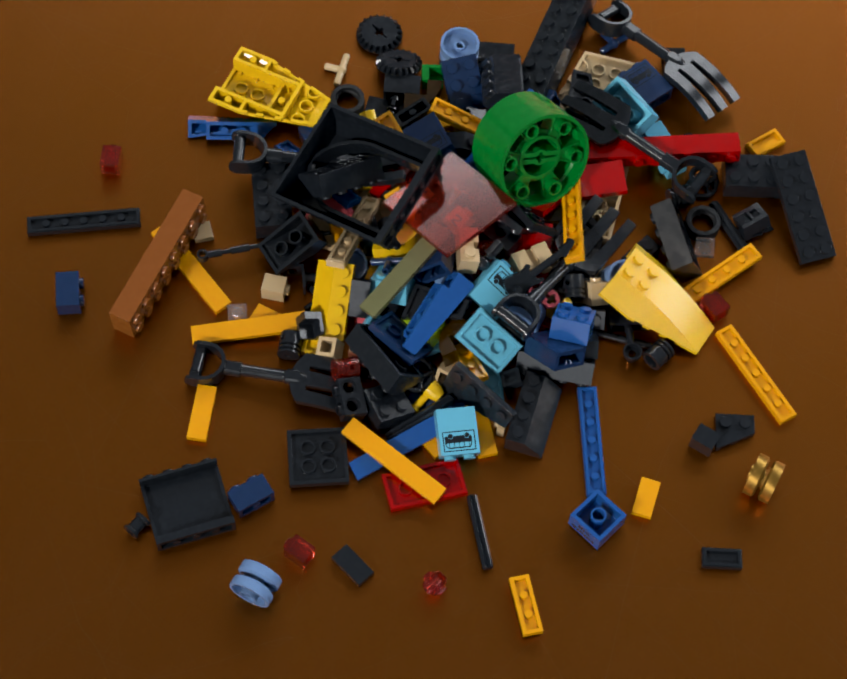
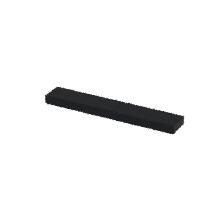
M140 208L27 217L28 237L141 227Z

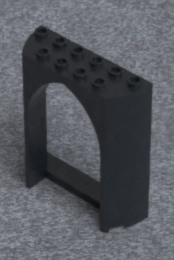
M330 103L323 111L317 124L314 125L308 138L303 142L299 152L293 157L287 170L284 171L278 184L273 188L271 196L384 249L398 250L401 244L397 240L396 235L432 179L438 182L443 181L444 175H441V166L444 165L441 150L435 146ZM351 153L378 155L417 172L381 230L329 207L320 197H313L299 179L298 174L322 167L337 157Z

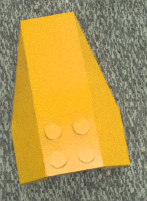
M242 46L233 58L234 68L222 87L216 86L208 98L209 102L241 115L312 128L317 124L323 111L331 101L329 97L313 86H308L303 79L291 74V71L286 67L283 68L278 65L276 60Z
M636 243L627 254V259L598 295L628 320L642 324V327L647 330L652 329L659 333L660 337L664 339L669 338L674 341V344L696 355L715 327L667 268Z

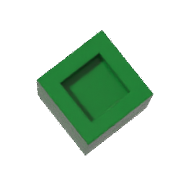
M422 64L421 89L427 90L428 80L442 81L443 89V75L440 65Z

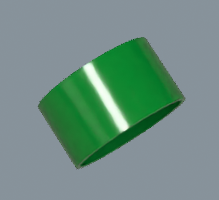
M523 91L501 99L484 115L474 135L472 153L475 166L489 182L511 201L530 208L556 202L575 186L587 164L589 141L583 126L554 102L540 93ZM543 120L541 126L537 125V122ZM506 170L509 173L504 177V171Z

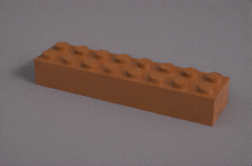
M182 189L109 312L114 329L132 337H135L137 332L139 333L142 330L145 318L151 315L155 301H159L161 298L162 289L165 285L169 284L172 272L178 269L181 256L188 252L191 240L196 238L198 228L207 219L206 206L202 196Z

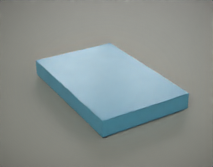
M480 307L454 336L496 375L504 369L523 347L522 344Z

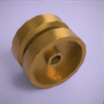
M760 453L756 463L752 465L748 473L747 482L742 493L753 496L759 486L761 491L758 495V500L768 504L786 465L775 461L772 467H769L767 470L770 457Z

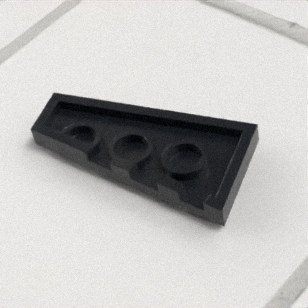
M460 361L455 363L441 384L446 394H450L453 398L467 406H475V411L504 428L510 424L517 414L510 405Z

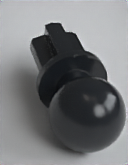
M496 239L487 250H483L486 254L480 256L478 270H487L490 266V260H496L495 257L504 248V244L500 240Z

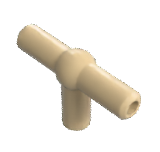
M347 53L343 54L340 65L329 63L324 65L325 70L337 72L333 83L335 86H340L343 76L347 71L346 67L350 59V55Z

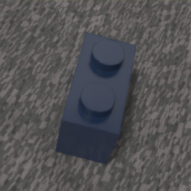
M79 271L55 272L56 308L58 315L82 313L81 306H85L84 294L81 295V289H84V278H80Z
M263 474L253 475L248 478L247 482L241 485L237 484L227 492L228 500L239 518L275 500L274 491Z

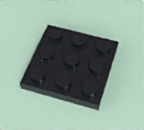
M345 427L287 430L290 488L349 485L347 439L341 434Z

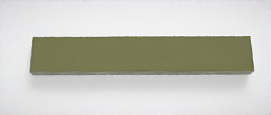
M434 223L361 303L360 309L373 319H376L451 236L450 233L437 223Z

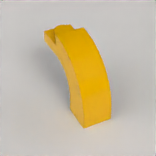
M414 207L408 216L405 227L396 235L397 240L401 244L400 249L387 250L373 244L372 252L374 258H385L387 256L404 257L424 236L422 217L418 215L417 207Z

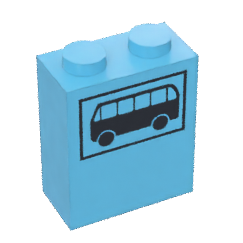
M504 259L492 260L489 268L484 270L474 280V288L467 295L495 320L499 317L491 316L492 310L508 295L503 287V279L511 274H515L509 269L511 265Z
M475 406L436 409L433 415L439 459H444V462L456 461L458 457H464V460L475 459L480 453Z

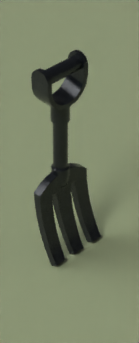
M614 0L611 6L600 13H593L588 16V24L596 32L608 37L625 35L664 60L666 65L663 77L692 103L705 122L715 116V114L697 89L707 98L718 113L728 106L711 82L720 90L730 104L740 98L722 73L698 52L691 51L677 54L674 51H669L643 33L639 27L631 23L633 12L623 1ZM615 15L623 19V21L621 22H612L608 20L614 17Z
M578 80L572 88L575 92L606 107L615 113V116L590 103L568 95L561 101L563 107L584 116L604 129V131H601L573 117L585 129L588 140L599 147L609 145L619 138L629 142L672 173L671 185L674 191L689 203L695 202V195L709 177L716 175L718 172L717 168L704 158L687 156L678 160L668 152H663L633 132L628 126L631 116L630 106L593 85ZM687 166L701 168L700 172L686 189L678 183L676 175L682 168Z
M236 130L232 133L234 148L233 158L229 163V170L239 174H253L260 171L266 162L278 164L282 162L291 163L293 157L298 152L269 148L265 139L259 134L251 131ZM245 146H254L262 155L254 160H244ZM351 153V154H346V155H342V156H340V157H337V158H335V159L329 161V162L326 163L325 165H329V164H332V163H335V162H338V161H341V160H344V159H347V158H350V157H354V156H357V155H374V154H370V153ZM380 157L383 170L401 167L399 164ZM404 170L384 172L385 178L379 179L376 184H363V187L406 182V173Z
M596 194L582 209L583 228L604 202ZM611 206L584 236L585 261L566 265L564 257H561L560 265L537 288H534L528 295L513 293L505 296L494 307L491 316H498L522 335L521 339L526 341L533 334L540 320L541 311L539 305L565 275L573 270L587 275H595L613 256L637 225L627 219L607 243L590 260L586 257L620 214L619 211ZM563 232L553 243L555 251H558V247L564 244ZM517 306L525 309L531 315L533 323L529 326L506 307Z
M198 340L193 344L195 353L189 375L185 376L184 382L195 387L198 384L215 386L226 375L280 381L290 385L291 394L296 404L336 413V399L334 397L308 391L306 388L332 393V386L338 378L313 372L310 369L348 377L360 376L362 381L368 383L372 381L373 377L367 368L309 353L303 355L293 369L282 370L243 364V362L226 360L223 349L217 344ZM207 353L217 355L222 359L221 365L215 373L201 376ZM343 388L345 392L350 393L347 388ZM347 406L350 411H354L351 406Z

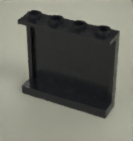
M206 458L200 463L185 464L175 470L167 469L160 474H150L139 479L158 552L236 529L235 519L231 512L216 458Z

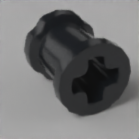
M139 512L135 514L136 517L128 525L124 526V529L135 539L139 537L138 534L146 526L149 527L151 524Z

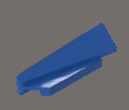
M189 116L188 138L206 136V140H232V133L236 130L255 132L264 138L272 128L277 126V121L255 118Z
M452 272V274L447 276L443 284L434 283L403 331V336L406 340L402 347L411 354H417L474 288V284L459 272Z

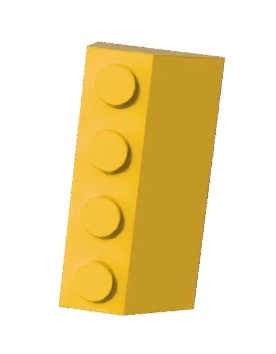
M318 259L311 311L321 312L324 326V334L322 336L338 338L340 341H345L351 281L352 278H355L356 265L347 264L345 269L326 266V260Z

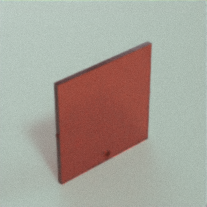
M452 151L443 157L444 165L441 166V175H444L443 181L431 180L405 221L409 227L447 258L478 234L484 232L487 227L517 205L516 201ZM410 182L383 201V205L391 212Z

